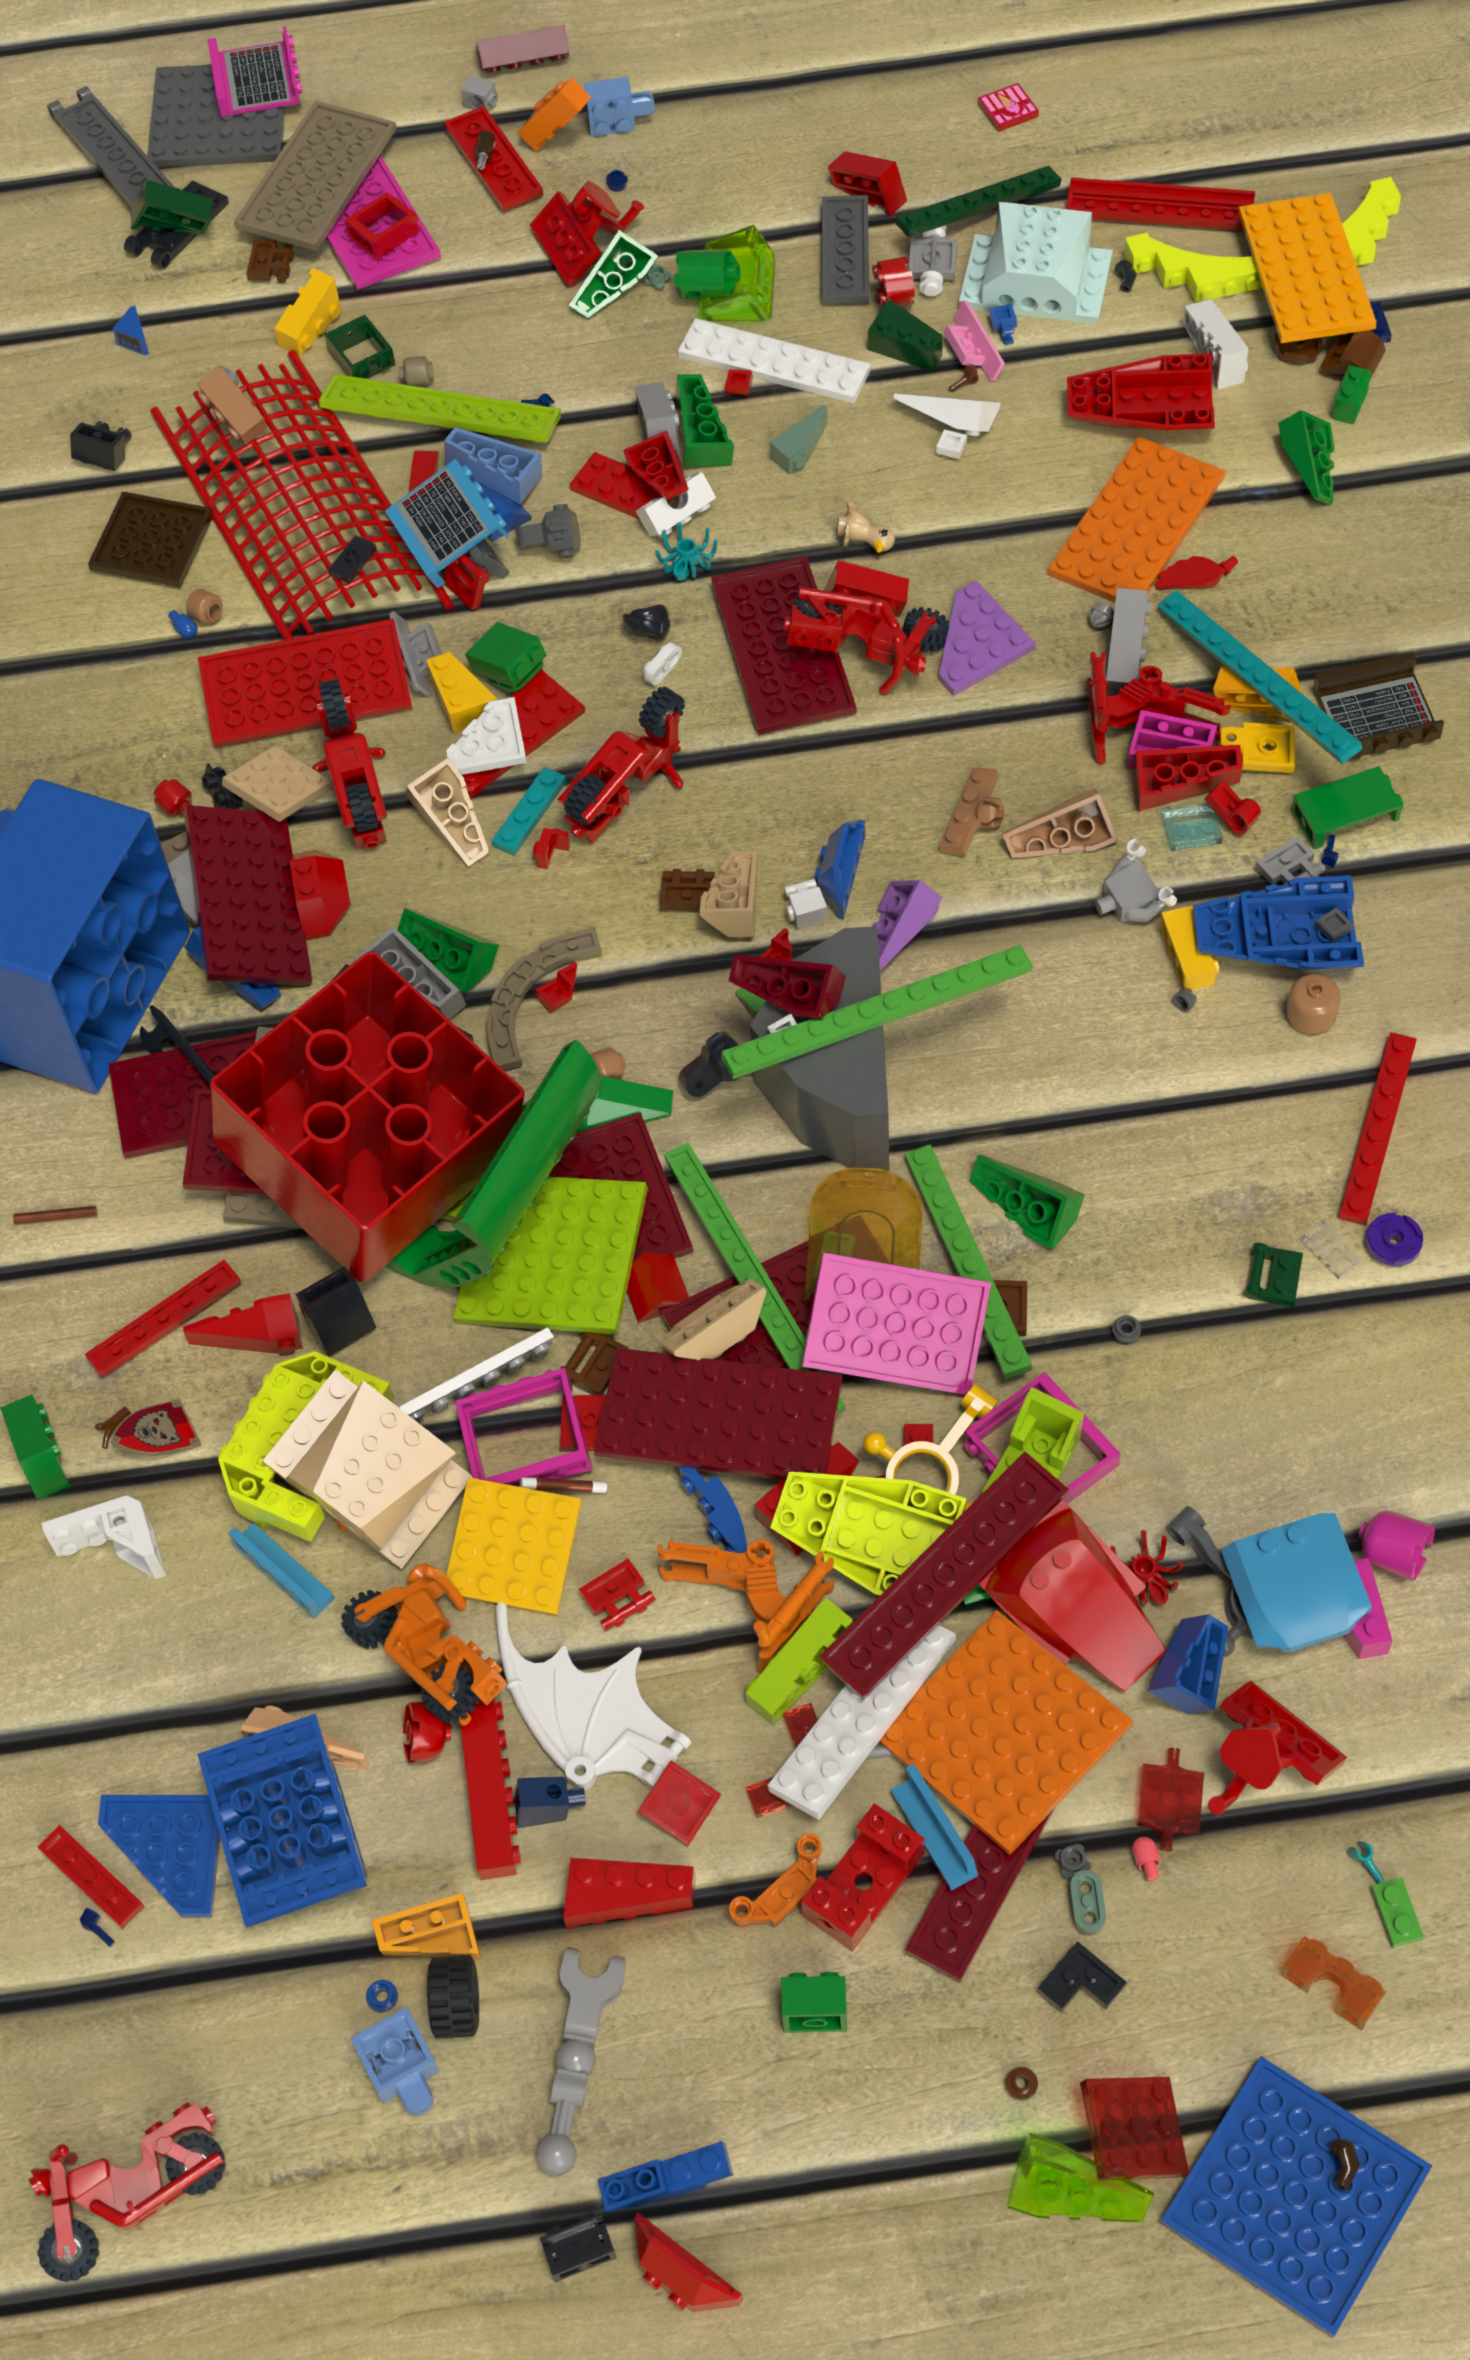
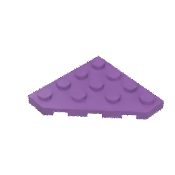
M976 580L956 591L949 623L950 627L939 672V681L955 696L1035 650V642Z

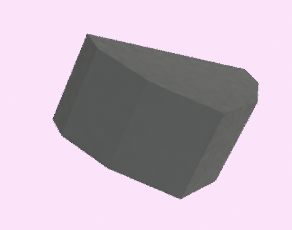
M877 926L844 928L793 960L831 964L846 976L840 1002L830 1012L881 994ZM765 1001L750 1024L751 1041L769 1035L767 1027L791 1013ZM792 1014L797 1024L813 1019L797 1017ZM883 1026L754 1072L756 1086L801 1144L855 1172L890 1171L889 1112Z

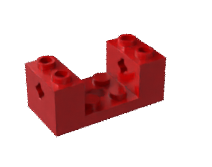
M875 1803L856 1826V1841L825 1881L819 1876L801 1900L802 1916L852 1952L925 1855V1838ZM861 1876H867L872 1880L873 1884L867 1890H860L855 1885L856 1879Z

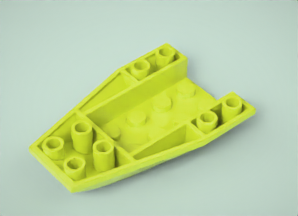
M789 1472L770 1528L815 1557L819 1552H823L824 1562H827L828 1558L832 1557L834 1559V1569L873 1594L880 1596L964 1512L967 1498L912 1480Z

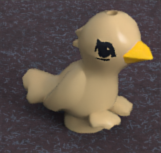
M855 502L847 503L848 511L845 516H839L837 536H844L843 547H846L849 541H864L869 543L877 553L889 550L895 542L892 530L882 524L871 526L867 519L857 511L858 505Z

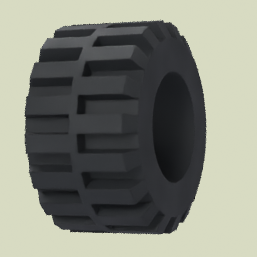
M471 1955L435 1957L430 1961L427 1973V2003L430 2028L436 2039L475 2036L478 2030V1976L476 1964Z

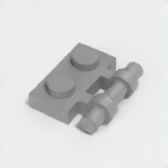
M1299 837L1294 838L1256 861L1257 870L1271 884H1275L1280 880L1287 884L1289 880L1295 878L1319 877L1320 874L1326 871L1325 866L1321 862L1315 866L1310 863L1314 860L1315 853ZM1298 869L1303 872L1296 877L1291 874Z

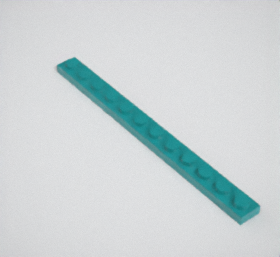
M1178 590L1157 604L1159 611L1338 762L1344 764L1363 749L1358 739Z

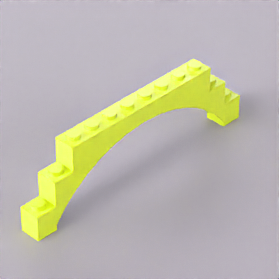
M1392 177L1370 181L1365 199L1357 210L1342 223L1357 266L1374 262L1376 250L1374 240L1386 238L1389 222L1387 216L1397 214L1399 211L1401 195ZM1148 233L1125 238L1124 256L1137 273L1155 269L1164 289L1187 284L1195 303L1263 288L1253 256L1220 257L1194 253L1164 244L1149 237Z

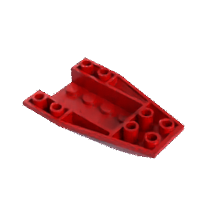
M1212 353L1162 355L1067 377L1068 417L1092 424L1126 429L1165 431L1215 429L1212 397Z

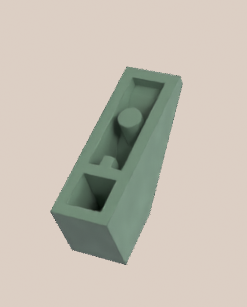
M825 405L821 406L770 441V459L789 475L802 468L811 457L827 426V407Z

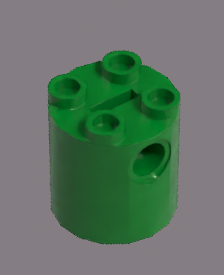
M730 249L689 250L676 253L678 273L674 274L675 288H680L682 298L696 299L733 296L735 285L741 279V268Z

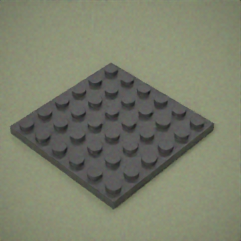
M211 64L156 67L147 156L157 167L274 162L283 149L286 106L221 117Z

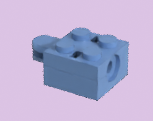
M629 77L584 83L585 91L591 96L586 103L591 137L634 131V117L649 115L655 110L654 97L650 91L631 93Z
M407 2007L350 2038L383 2103L399 2096L404 2108L411 2115L420 2116L431 2109L433 2094L426 2079L437 2074L440 2070ZM375 2068H376V2070H377V2072H378L377 2075L375 2074V2072H374V2070H373V2069H375Z

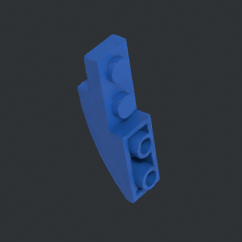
M680 1467L681 1480L679 1482L687 1494L693 1493L697 1497L699 1507L707 1515L708 1528H706V1531L715 1543L720 1541L726 1548L724 1551L734 1553L746 1552L747 1542L744 1526L738 1509L723 1483L716 1475L706 1482L696 1469Z
M721 2141L664 2161L657 2159L600 2178L598 2182L605 2211L612 2212L707 2188L706 2184L733 2176L734 2174L726 2143Z

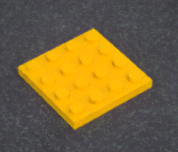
M468 1477L446 1576L465 1598L496 1604L503 1602L507 1606L558 1616L583 1500Z

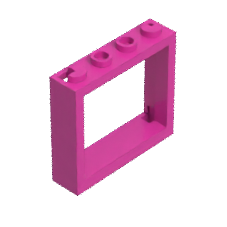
M565 1368L555 1371L550 1369L545 1374L535 1377H524L516 1383L506 1386H494L489 1391L480 1394L472 1393L469 1394V1397L455 1401L470 1469L474 1479L520 1487L521 1477L564 1479L593 1470L571 1379ZM563 1390L578 1450L486 1478L472 1417Z
M1043 1372L964 1431V1448L970 1456H976L983 1463L982 1467L989 1477H991L999 1460L981 1440L1020 1412L1031 1387L1081 1411L1046 1372ZM1085 1414L1080 1440L1100 1462L1067 1486L1069 1494L1063 1499L1067 1504L1117 1468L1120 1462L1121 1453Z

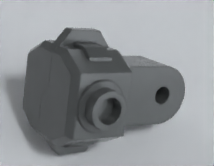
M567 504L554 505L552 511L545 513L542 523L515 528L518 549H533L547 546L552 552L559 554L560 558H570L581 547L578 519L576 513L568 508Z

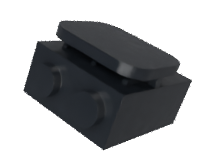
M345 1266L295 1294L308 1326L327 1355L377 1328L356 1280Z

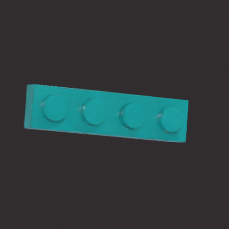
M543 767L491 840L492 847L515 856L567 783L566 776Z

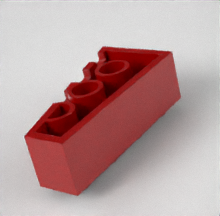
M1240 744L1136 751L1134 770L1139 812L1212 791L1223 780L1229 786L1240 783L1243 769Z

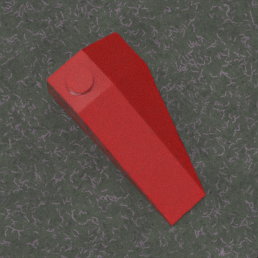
M667 430L623 450L629 467L666 500L689 490L681 460Z

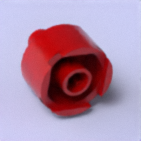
M906 256L878 261L877 265H872L874 279L878 280L879 288L875 289L876 299L878 303H881L882 307L888 298L899 306L914 304V301L911 299L915 297L912 271L906 270L905 264H909Z

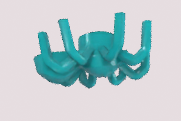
M677 523V547H670L666 530L662 531L667 551L673 552L666 558H662L659 550H655L658 561L663 562L665 573L673 571L676 580H686L689 576L688 563H690L692 577L696 578L695 559L705 570H710V558L717 551L718 540H714L713 550L710 554L707 555L698 551L704 550L709 542L708 527L705 529L703 545L696 546L692 539H683L682 523ZM698 555L706 558L707 564H705ZM673 557H675L673 563L671 564V566H670V568H669V567H668V564H667V561H669V560H671Z

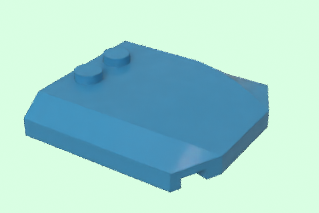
M1319 1513L1236 1540L1221 1550L1256 1648H1277L1283 1652H1293L1349 1634L1356 1627V1623L1372 1611V1605L1335 1513Z

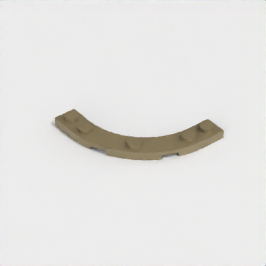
M595 927L559 936L539 945V949L527 957L523 955L502 977L491 998L489 1016H487V1035L493 1061L503 1070L522 1066L515 1038V1019L522 999L541 977L553 969L569 962L601 955V947Z

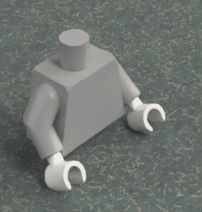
M1132 839L1128 842L1127 850L1129 853L1121 857L1105 879L1104 897L1095 901V907L1100 915L1113 911L1120 922H1148L1164 910V905L1174 906L1177 902V898L1171 895L1173 890L1170 887L1165 886L1159 891L1139 860L1134 861L1135 857H1143L1146 853V849L1142 845L1137 851H1134L1135 847L1139 844L1137 839Z

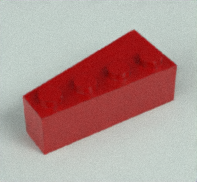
M570 1858L563 1916L566 1928H578L579 1925L593 1923V1925L606 1923L605 1921L624 1918V1920L632 1919L638 1915L650 1913L655 1915L691 1909L694 1904L696 1883L694 1866Z

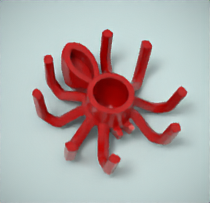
M1142 1530L1140 1533L1143 1555L1138 1553L1136 1558L1131 1557L1133 1564L1124 1562V1564L1144 1584L1147 1583L1149 1600L1155 1605L1162 1606L1165 1605L1169 1597L1165 1587L1175 1591L1179 1583L1178 1581L1173 1582V1584L1168 1583L1158 1571L1178 1573L1184 1564L1179 1562L1176 1567L1156 1565L1157 1562L1164 1558L1167 1538L1164 1535L1161 1536L1159 1554L1157 1557L1152 1558L1149 1556L1147 1546V1532ZM1111 1546L1110 1549L1117 1555L1115 1546ZM1145 1589L1139 1594L1140 1602L1144 1607L1148 1603V1599L1145 1598Z

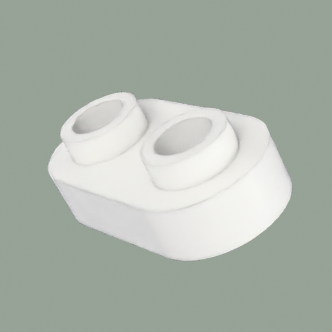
M672 642L663 645L657 656L645 665L643 669L644 680L654 686L658 685L678 663L682 654V648Z

